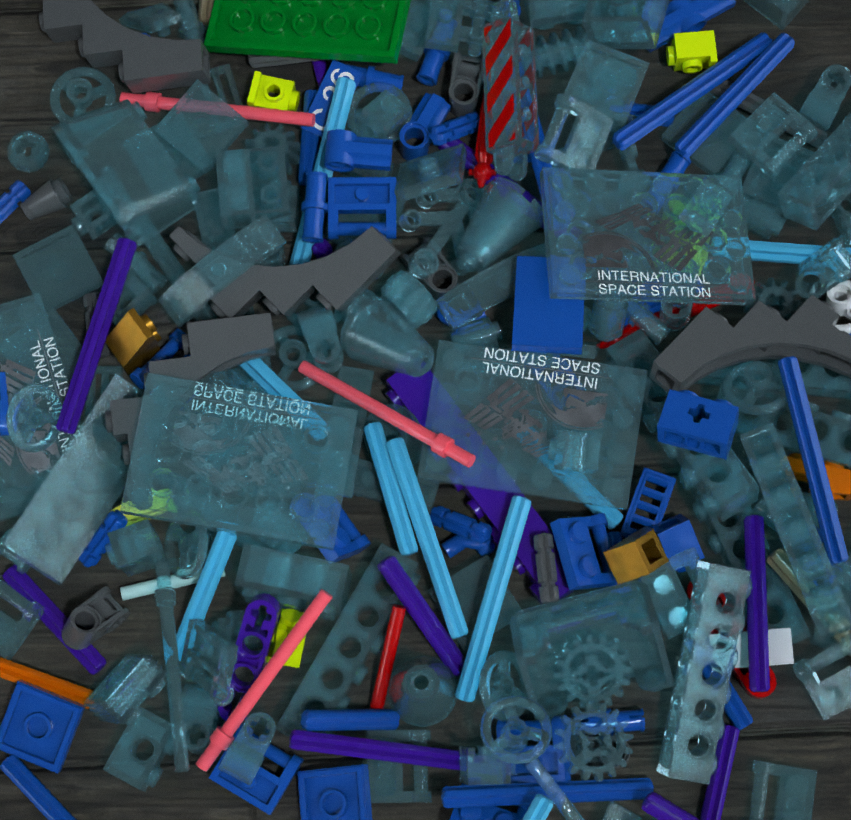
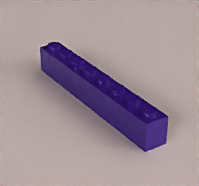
M419 356L386 380L389 391L385 394L396 410L402 407L409 419L436 434L443 433L455 440L454 444L476 456L474 464L468 468L448 456L443 458L431 451L429 445L426 447L436 464L443 462L450 473L446 477L457 492L463 489L470 499L467 502V506L478 520L483 517L492 527L491 537L498 546L512 497L514 495L525 496L488 446L481 444L482 438L479 434H476L477 432L470 422L463 418L465 417ZM531 505L513 568L520 576L523 573L526 574L532 582V585L529 586L530 591L537 601L542 604L539 595L541 584H538L535 554L538 553L534 549L533 539L534 535L550 533L553 536V533ZM553 536L554 549L551 550L555 553L558 580L555 586H558L559 601H561L574 590L569 591ZM558 602L549 603L548 605H549V607L551 608L552 606H554V605L557 604Z

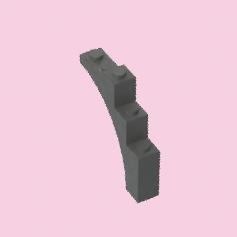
M43 0V12L39 13L41 30L46 32L54 43L78 40L81 56L85 57L93 68L118 65L121 82L126 83L133 94L211 83L209 51L201 39L171 40L139 33L126 28L108 17L92 0Z
M180 226L169 235L176 243L173 249L185 261L188 262L192 259L199 267L196 271L197 274L208 285L216 284L207 296L213 301L210 307L221 318L244 316L263 295L266 296L263 303L275 315L281 312L283 315L291 316L316 290L319 291L316 298L329 311L335 308L343 312L401 254L373 226L352 243L326 257L303 264L277 267L246 264L230 259L208 247L188 229Z
M811 295L788 321L783 319L776 309L767 307L761 301H758L735 327H732L724 316L714 313L705 307L654 360L649 378L667 392H669V389L675 391L687 390L695 382L719 369L741 362L764 359L780 360L789 356H795L798 361L823 366L851 378V335L835 327L840 315L834 311L830 304L820 301L814 295Z
M271 313L188 322V334H182L184 355L190 354V357L149 361V372L144 373V385L146 394L152 393V396L110 401L111 411L105 412L106 429L108 433L113 432L117 442L128 441V444H123L122 446L124 463L131 466L132 478L126 479L128 500L134 499L138 509L152 507V480L159 449L178 411L190 399L189 397H192L194 392L201 388L197 387L195 389V387L204 386L224 371L247 361L276 355Z

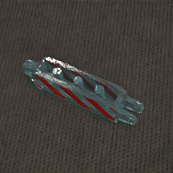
M501 0L492 4L491 22L481 26L486 152L493 155L496 173L502 176L508 175L510 179L518 182L522 179L524 180L527 174V154L535 152L539 145L534 30L519 21L516 2L513 0Z

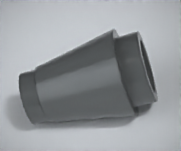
M60 177L55 180L50 178L22 202L20 206L26 217L32 221L35 218L68 208L67 204L73 201V197Z

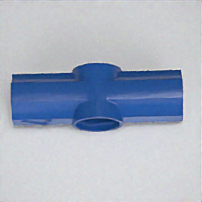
M673 0L665 7L664 11L636 25L635 30L644 49L651 53L671 42L674 33L700 31L707 21L735 7L736 0Z

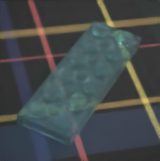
M118 374L112 377L0 545L1 548L59 586L64 582L126 486V479L132 477L131 466L125 465L122 446L123 444H128V441L117 442L113 432H107L105 412L111 411L110 401L149 395Z

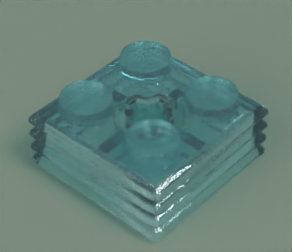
M126 653L86 698L84 706L89 707V711L94 712V716L99 717V721L130 725L141 714L142 709L139 706L148 696L150 698L155 697L164 688L166 682L163 679L167 676V670L162 669V665L157 664V660L152 659L153 655Z

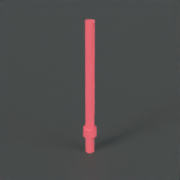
M121 92L119 99L120 105L142 107L147 112L160 113L161 110L309 127H313L315 124L314 113L163 97L162 93L146 92V94Z
M306 360L300 364L298 368L299 373L429 445L431 451L443 458L448 456L468 468L474 464L476 456L454 444L455 440L443 433H434Z
M321 589L222 727L217 726L209 737L211 742L195 763L201 770L207 772L221 751H227L235 740L234 733L333 598L327 591Z

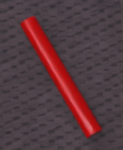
M392 605L371 698V709H384L406 607L402 605Z

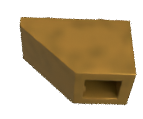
M132 308L108 335L105 343L129 376L137 367L141 368L160 350L157 342L162 338L147 314L139 316L136 310Z
M648 526L639 529L603 552L618 585L648 575L669 561L654 529Z

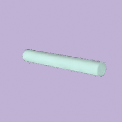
M203 568L120 587L122 600L125 601L196 584ZM224 569L223 574H222L221 577H225V576H226V574H225V569Z

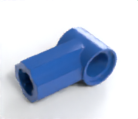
M425 93L409 122L401 128L399 133V151L405 160L419 162L427 156L432 139L428 137V133L432 131L433 126L443 124L451 110V105L444 98L434 93ZM411 138H417L422 143L418 146H411L406 141Z
M342 129L330 130L327 133L324 167L335 172H350L354 168L390 171L393 140L358 137L354 132Z

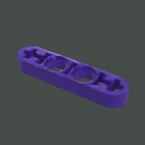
M257 594L251 599L245 610L218 703L219 714L225 721L233 712L231 702L236 692L243 693L240 698L241 701L264 669L280 615L279 602L270 594ZM260 605L266 606V612L268 613L262 626L255 625L259 617L258 609ZM250 635L260 638L263 648L258 651L248 649L244 638ZM238 667H247L253 672L254 679L250 682H243L237 678L235 670Z

